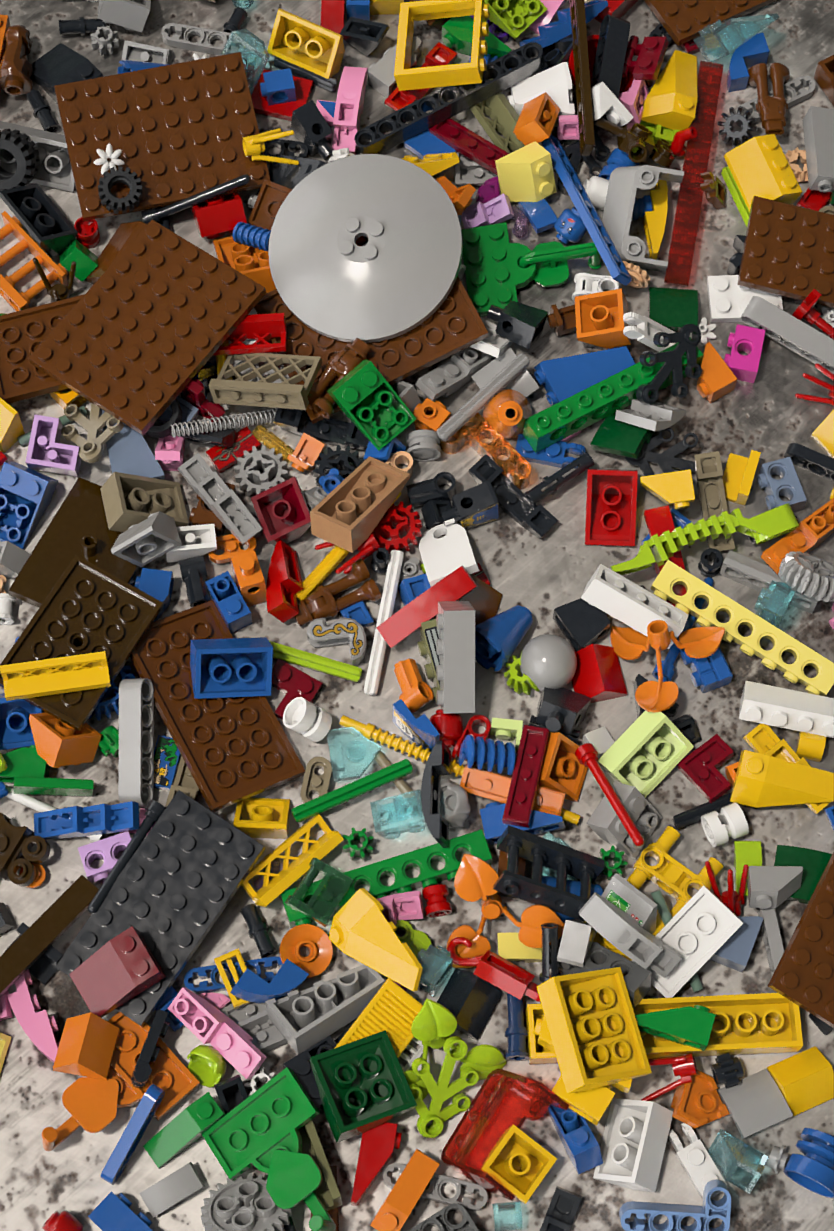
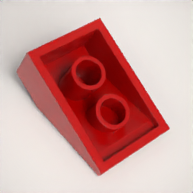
M587 469L585 545L635 546L637 470Z

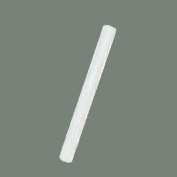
M392 550L390 552L376 627L393 615L404 553L399 550ZM377 628L375 629L364 686V693L375 696L378 693L387 642Z

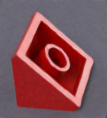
M591 644L575 652L577 669L571 680L574 692L590 697V703L628 695L614 647Z

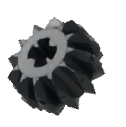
M739 106L737 114L734 107L729 108L731 116L722 113V117L726 119V122H718L719 126H725V129L718 132L719 135L727 134L723 141L728 143L732 139V146L734 147L737 146L738 140L743 144L746 142L745 137L749 140L754 136L749 133L750 131H758L757 127H751L752 123L757 122V118L748 119L752 111L748 110L743 115L744 107ZM742 121V131L734 132L733 128L735 127L733 123Z

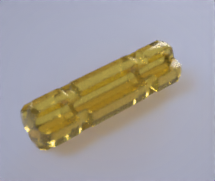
M263 425L256 426L252 432L258 441H263L262 444L267 448H275V454L282 453L283 460L289 462L290 460L287 457L289 454H293L294 449L288 445L285 446V442L272 432H267L268 429Z

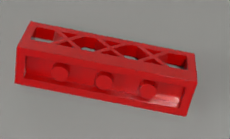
M284 313L247 315L226 339L232 343L228 346H220L213 356L285 352L287 347V326ZM273 337H281V343L270 344L267 341ZM247 339L256 340L252 345H245L243 343Z

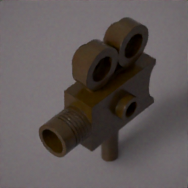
M602 117L595 122V125L617 136L618 149L626 152L629 159L635 163L642 161L646 163L648 157H650L656 163L669 168L675 159L672 156V150H670L671 144L662 138L654 140L652 131L641 124L630 121L628 124L620 127Z
M0 812V877L4 880L9 877L11 882L20 887L28 886L36 878L37 871L34 864L42 863L49 857L50 845L42 837L33 836L34 832L28 827L13 826L10 821L11 819ZM37 844V850L31 852L32 846ZM23 867V873L17 875L18 869Z

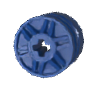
M804 1128L800 1135L802 1140H799L795 1145L804 1155L792 1154L783 1172L800 1186L821 1196L834 1199V1136L812 1128Z

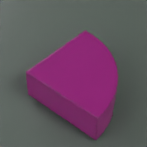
M498 177L490 178L480 186L476 194V202L480 201L485 204L500 195Z

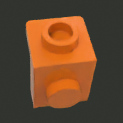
M303 433L293 454H289L287 459L292 461V467L301 472H305V470L313 471L315 469V460H320L319 454L324 452L327 444L308 433Z

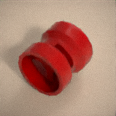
M82 217L77 219L74 224V228L78 232L77 240L88 249L94 248L100 242L97 221L95 219L83 221Z
M438 884L422 889L423 899L428 901L425 907L427 917H442L452 913L451 903L446 898L449 895L447 885Z

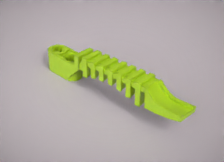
M789 503L749 519L743 517L739 508L733 510L730 514L724 511L718 517L713 515L706 521L704 518L698 520L695 525L691 522L686 524L683 529L679 526L671 533L668 530L659 537L657 534L653 535L649 540L643 542L635 558L613 565L610 568L620 575H626L652 567V563L655 562L659 567L664 565V561L672 557L674 552L683 550L684 545L688 544L691 546L695 544L697 539L703 542L709 535L714 540L721 533H723L725 539H728L732 533L738 531L754 538L758 545L797 529L799 523Z

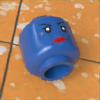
M575 207L565 209L554 224V228L558 232L556 237L565 244H568L569 241L578 243L587 232Z

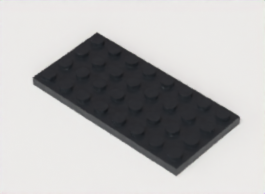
M178 790L117 877L99 910L96 913H92L55 967L70 977L69 974L109 940L132 926L141 933L166 977L116 1009L141 1027H144L266 849L265 846Z

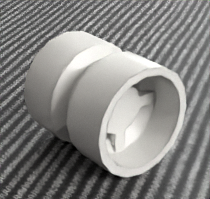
M296 697L287 705L283 714V723L289 729L301 733L302 736L311 741L318 742L328 734L332 724V716L329 712L315 706V704L306 699Z
M735 802L722 807L720 813L712 811L701 816L704 833L713 847L727 843L729 837L737 839L749 833L745 815L740 806Z

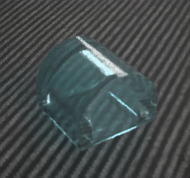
M520 1201L492 1204L494 1231L522 1230Z

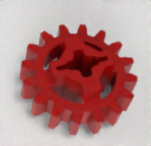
M400 501L398 506H395L394 503L372 534L379 546L385 548L390 555L392 550L401 551L402 548H405L406 551H410V543L417 545L415 537H422L420 528L423 527V524L419 520V513L417 511L414 512L412 505L405 508L403 501Z

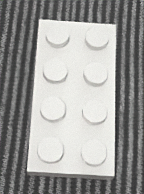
M705 885L655 936L679 952L682 957L666 978L649 967L647 968V970L652 972L651 984L665 998H672L743 924V921Z

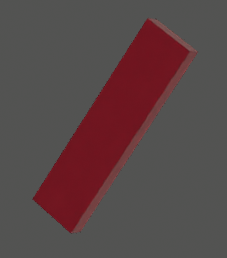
M451 118L429 129L430 133L457 152L497 176L495 161L509 154Z
M528 725L523 727L502 818L503 824L529 827L550 736V731L547 728Z

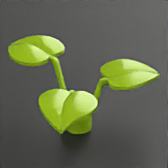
M430 999L425 1000L422 1009L411 1025L413 1036L422 1041V1058L426 1061L428 1047L430 1046L433 1049L443 1047L446 1039L457 1028L455 1016L443 1005ZM454 1044L451 1046V1050L456 1047ZM486 1044L479 1045L469 1050L466 1057L460 1060L463 1064L459 1071L461 1074L464 1068L471 1067L478 1073V1081L484 1080L497 1074L505 1066L507 1060L498 1048ZM413 1070L405 1071L404 1075L408 1084H416L422 1091V1100L425 1099L429 1093L421 1078ZM473 1073L468 1074L466 1079H471Z

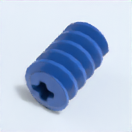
M467 735L460 747L459 765L461 766L464 760H467V767L472 768L474 762H477V769L481 770L483 765L487 764L488 772H491L495 765L497 766L498 774H501L504 767H506L507 774L511 776L515 767L516 751L511 742H507L504 745L503 741L497 740L494 744V741L490 738L484 742L482 737H477L474 740L472 735Z

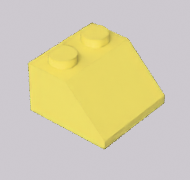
M536 141L495 161L501 194H506L510 202H538L557 192L551 154Z

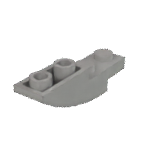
M469 346L453 354L448 362L418 378L416 386L432 401L440 396L446 398L471 381L473 374L496 357Z
M596 892L578 912L600 935L644 969L649 967L666 978L682 959L679 952L640 927L636 919Z

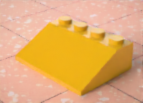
M621 967L554 976L537 986L567 1094L587 1091L652 1073Z

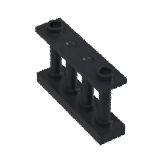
M508 825L497 841V849L508 853L507 870H504L493 885V889L536 905L547 906L555 912L586 922L578 912L591 898V883L593 884L603 871L605 860ZM519 857L533 862L531 879L517 874ZM543 866L557 871L556 888L542 883ZM567 874L581 879L580 896L566 892Z

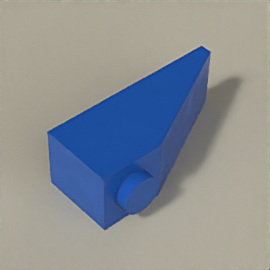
M493 802L487 804L486 808L480 809L485 838L489 845L497 844L498 839L508 825L534 835L565 828V823L561 816L536 810L532 812L529 827L503 824L502 818L506 804Z

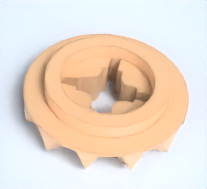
M798 147L792 151L788 150L785 157L797 182H807L808 172L805 150H799ZM797 159L801 160V163L804 164L802 171L799 165L796 164Z
M623 261L632 278V281L627 285L633 288L648 287L651 278L647 275V272L642 270L640 266Z

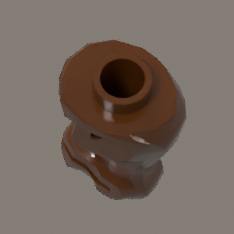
M23 25L9 26L5 32L6 49L0 63V88L10 95H23L33 90V82L31 80L33 68L27 58L33 41L29 38V30Z

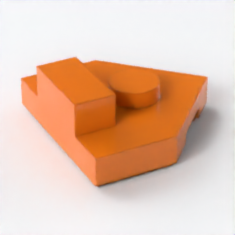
M697 1070V1075L691 1076V1083L682 1084L676 1088L671 1103V1108L674 1109L672 1117L695 1129L730 1114L726 1105L722 1103L716 1090L718 1087L714 1078Z

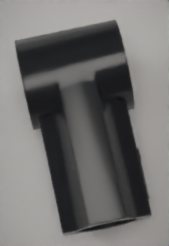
M440 472L433 479L406 486L412 507L424 505L429 500L451 501L452 497L456 495L455 478L448 472ZM443 484L451 486L449 489L442 490L439 488Z
M204 556L180 560L183 583L186 584L190 607L211 601L210 593L205 583L208 575Z

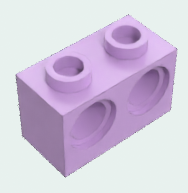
M128 831L78 847L86 876L91 883L101 884L105 881L118 861L116 859L117 853L124 851L131 841ZM96 859L104 861L103 865L98 869L90 867L91 863Z

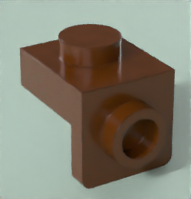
M556 304L551 305L547 320L550 328L555 329L557 336L576 331L575 305L560 309L557 308Z

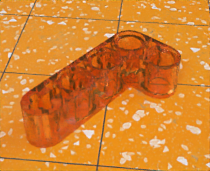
M476 413L468 421L474 423V426L468 427L463 425L451 436L456 438V441L450 442L440 439V447L446 454H456L469 444L481 457L487 454L504 470L503 474L519 489H524L529 485L531 478V465L479 413ZM482 439H489V440H491L492 442H490V443H483V442H481L480 440H482ZM500 455L507 456L508 459L500 460L497 457Z

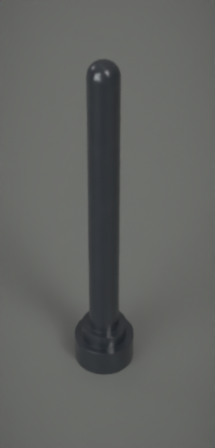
M244 174L161 209L149 208L143 210L141 214L144 223L148 224L151 220L159 223L164 217L246 185L251 181V177L248 174Z
M154 800L149 801L145 807V819L89 904L88 910L90 913H96L99 910L117 877L166 807Z

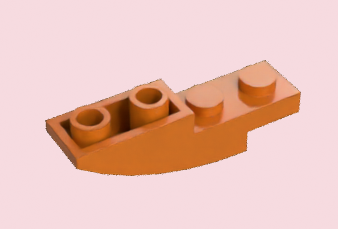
M834 498L802 520L797 529L788 533L762 553L760 557L777 575L780 570L781 561L787 553L800 551L809 554L834 533Z

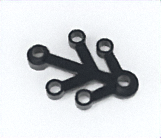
M593 123L595 157L598 161L605 162L610 156V149L603 144L597 134L599 126ZM561 140L560 143L562 147L565 145V141L567 140ZM579 140L563 148L567 157L572 155L570 162L575 172H577L581 158L589 169V178L598 176L593 174V171L601 172L602 167L596 163L591 153L589 156H581ZM600 152H605L606 155L603 156V155H600L599 153H600ZM558 177L557 187L559 191L568 194L560 177Z
M686 324L678 333L658 332L654 335L653 342L657 347H667L670 343H678L673 351L658 353L645 351L641 353L639 361L643 366L651 367L655 363H665L650 384H641L637 388L636 397L639 402L644 404L654 403L659 396L658 389L671 371L673 378L672 395L677 398H684L688 394V387L683 383L682 356L686 352L687 366L685 368V375L688 378H699L702 374V368L697 364L696 346L701 341V331L698 326ZM661 336H663V338H664V341H663L662 344H661V342H660ZM649 355L650 361L647 363L646 357ZM693 367L695 368V373H694V375H692V368H693ZM679 387H681V393H680V394L678 393V388H679Z
M668 427L660 430L659 434L650 439L649 443L643 444L640 457L637 459L624 457L630 465L639 466L644 476L655 475L648 462L658 464L663 473L674 472L672 467L682 470L691 469V472L696 473L695 462L676 458L675 456L687 449L695 448L698 444V437L694 433H687L682 441L660 454L650 452L660 444L669 443L673 440L674 432ZM664 431H668L671 433V437L669 439H664L662 437V433ZM688 437L695 439L693 445L687 444L686 439Z

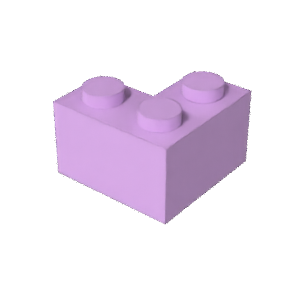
M34 415L25 463L28 468L33 470L78 477L81 464L79 456L80 447L59 443L63 427L59 418Z

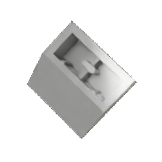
M614 781L612 787L644 838V844L636 846L606 796L603 797L587 821V824L601 839L618 850L624 851L629 857L636 859L663 817L636 787Z

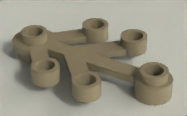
M93 403L91 404L90 419L81 414L77 405L70 404L64 409V414L70 421H75L88 432L87 440L78 434V430L72 424L65 425L61 430V434L67 441H72L80 447L79 456L83 461L96 463L103 456V445L115 433L120 432L124 424L107 412L101 415V408ZM106 425L108 428L98 436V432Z

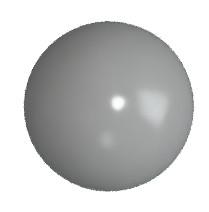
M552 634L537 636L525 645L521 653L520 671L522 676L523 673L527 675L540 691H543L544 687L552 689L563 688L569 684L577 669L575 651L560 636Z

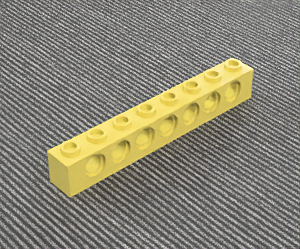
M669 560L666 562L651 586L654 595L664 601L672 602L678 609L696 617V622L702 627H724V641L728 643L734 641L739 644V649L751 657L755 654L763 659L761 663L771 670L777 668L784 673L783 677L794 684L799 682L806 686V692L820 696L827 695L834 684L833 662ZM676 584H681L686 588V594L678 596L674 594L672 587ZM704 598L708 603V607L703 610L698 609L694 604V600ZM719 611L726 612L729 615V621L727 623H720L716 618V613ZM747 625L751 629V635L748 637L741 636L738 633V626ZM763 638L771 640L773 648L768 651L763 650L760 646V640ZM782 653H792L795 659L794 663H784L781 657ZM808 665L814 667L816 677L808 678L804 674V667Z

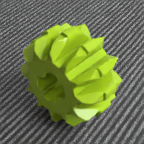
M512 655L514 661L513 663H505L509 670L503 673L504 677L508 679L507 685L510 688H514L517 694L524 692L526 695H530L532 689L540 692L530 677L524 673L522 676L520 671L521 655L520 658Z

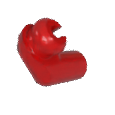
M692 126L675 133L670 147L673 155L682 157L686 153L684 151L686 150L685 141L697 137L695 127Z

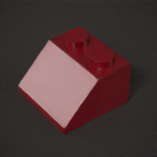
M295 476L251 497L268 543L276 546L279 540L287 544L300 538L311 526L310 511Z

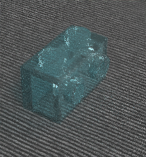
M772 580L769 588L764 586L758 596L754 610L757 611L756 615L779 628L796 591L783 582L777 583Z
M419 789L370 802L375 833L385 839H396L401 836L400 833L408 831L410 833L422 832L427 827L422 811L421 790Z
M430 944L427 950L421 949L416 956L423 967L418 987L434 997L452 972L453 959L450 958L451 953L441 946L436 948Z

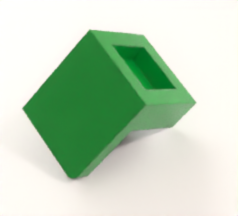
M77 239L60 255V264L69 272L71 263L73 261L76 262L75 277L80 281H84L98 266V257Z

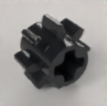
M729 1053L716 1056V1063L711 1065L712 1075L716 1084L724 1083L726 1089L740 1083L738 1078L744 1076L738 1057L730 1058Z

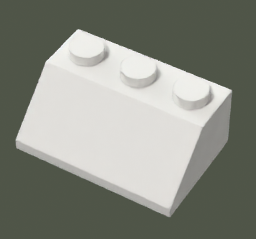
M613 1098L600 1147L603 1164L596 1166L593 1178L633 1190L655 1192L673 1111L652 1101Z

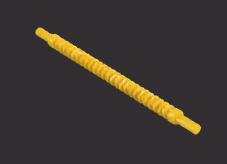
M345 715L341 717L339 725L361 733L362 737L367 740L372 738L375 743L380 741L381 746L387 744L388 749L394 747V751L401 750V754L406 752L408 757L413 755L415 760L420 758L422 763L428 760L431 753L429 748L424 750L422 745L417 747L415 742L410 744L408 739L403 741L401 736L396 738V734L389 735V731L384 733L382 728L376 729V726L371 723L366 725ZM454 759L451 761V774L455 773V777L462 776L464 766L463 764L461 766L457 764V760ZM562 808L560 815L563 820L575 825L578 824L581 817Z

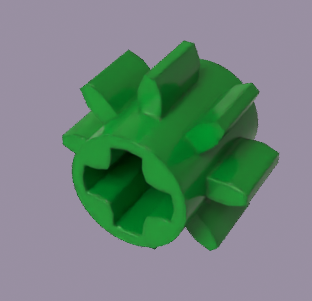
M112 725L100 733L99 749L106 757L112 754L117 758L119 757V729L117 730Z
M353 827L350 836L343 835L344 841L348 844L344 845L342 850L343 852H350V860L360 857L364 861L367 852L373 853V848L368 844L374 842V837L366 836V828H363L362 831H356ZM358 840L362 847L358 848L357 845H354V841Z
M613 845L608 851L601 848L599 853L602 858L600 859L605 860V865L600 874L604 873L607 875L608 880L616 873L622 876L620 868H627L628 862L622 861L625 852H617ZM608 859H613L614 867L609 866Z

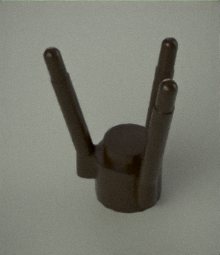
M37 258L33 259L35 267L47 289V294L51 297V302L68 299L70 295L74 294L75 261L71 263L68 286L55 284L52 287Z

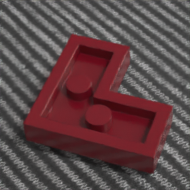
M193 378L181 391V398L198 408L200 411L199 415L204 419H215V417L219 418L226 415L224 408L220 404L211 403L206 399L204 385L198 379Z
M278 659L272 668L271 686L284 692L286 695L275 710V716L283 720V714L287 705L296 697H302L313 703L322 689L323 683Z
M716 734L677 764V768L712 804L731 789L730 782L717 768L732 758L734 751Z

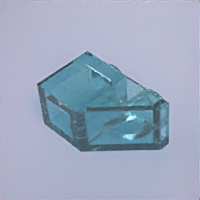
M721 1129L708 1150L709 1155L724 1179L748 1194L751 1193L760 1178L769 1158Z

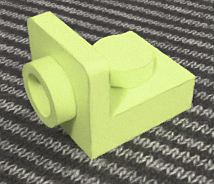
M492 718L490 735H495L496 738L502 740L516 737L515 751L518 752L523 731V721Z

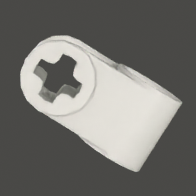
M578 273L574 276L576 286L575 292L572 294V300L575 302L576 296L604 292L603 290L619 289V283L613 280L611 276Z

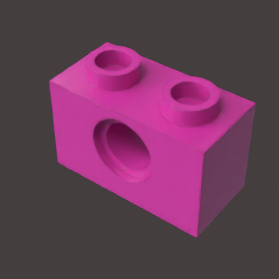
M737 324L735 333L730 332L727 347H731L730 354H725L724 362L736 376L737 380L749 383L755 382L766 330ZM743 351L748 355H741L739 352Z

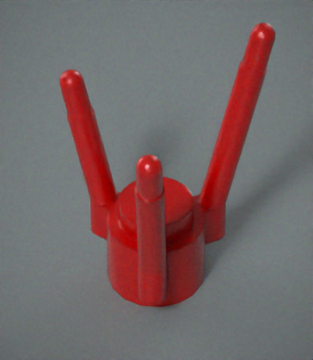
M815 364V368L834 381L833 373L820 364ZM803 373L802 376L830 390L828 396L832 399L798 393L795 394V397L834 406V384L831 385L814 376Z
M372 533L358 547L359 553L336 570L337 574L343 571L344 574H348L352 571V565L359 559L364 561L375 550L377 551L378 548H381ZM325 542L323 544L316 545L315 550H320L335 545L330 542Z
M706 861L705 866L714 895L736 916L741 915V905L745 903L744 894L749 866L747 864L743 866L739 893L734 891L733 871L731 869L728 870V891H724L721 896L710 862Z
M693 1053L676 1057L648 1059L650 1066L672 1064L674 1075L681 1078L644 1097L641 1101L654 1100L682 1084L691 1083V1076L698 1074Z

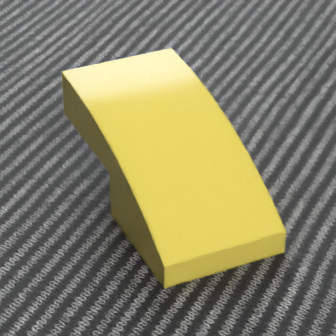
M518 932L497 933L498 955L508 961L542 962V948H531L524 945L519 940Z

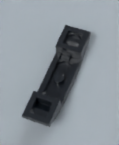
M278 408L274 418V424L300 436L303 433H308L325 444L340 445V447L344 448L350 446L351 449L366 450L369 440L352 421L348 423L333 418H324L313 424L307 411Z
M485 454L469 469L470 475L478 485L490 481L499 507L526 530L542 538L558 520L541 504L533 506L525 494L503 474L504 470Z
M437 741L425 765L421 785V803L424 819L430 833L443 848H448L449 822L440 814L441 776L451 775V750L443 741Z

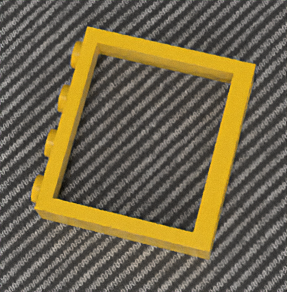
M424 0L400 3L394 77L399 91L482 83L483 71L486 70L484 55L488 53L485 36H489L488 22H486V19L490 18L489 4H485L484 0ZM474 15L471 63L410 69L414 21Z

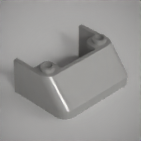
M650 165L618 167L612 171L602 223L622 261L633 263L642 269L666 272L668 262L644 258L646 252L645 243L638 237L629 236L637 189L650 190L657 185L658 179L682 183L684 171Z

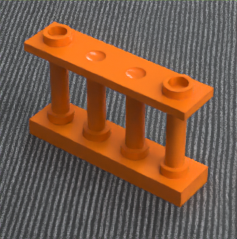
M6 211L1 213L5 226L0 229V241L12 233L20 242L0 256V268L25 249H28L34 258H37L39 264H42L50 272L46 276L50 285L57 280L60 284L67 287L68 281L66 276L68 273L60 263L56 264L22 229V224L15 216L11 217ZM33 259L9 277H3L0 274V295L16 312L28 309L30 300L46 289L42 279L24 293L22 291L18 293L15 289L17 282L36 269Z

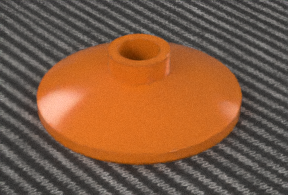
M311 924L293 927L284 935L280 944L279 953L282 964H284L286 959L290 960L309 974L307 978L321 974L329 966L333 955L332 943L328 939V935L321 928ZM302 947L308 948L309 954L307 957L300 954Z

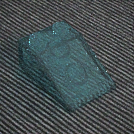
M775 13L732 18L721 22L719 19L699 30L700 36L694 39V42L706 61L711 63L732 53L778 19L779 15Z

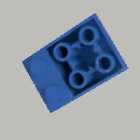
M4 462L0 472L1 542L9 541L24 550L51 502L58 480L17 462Z

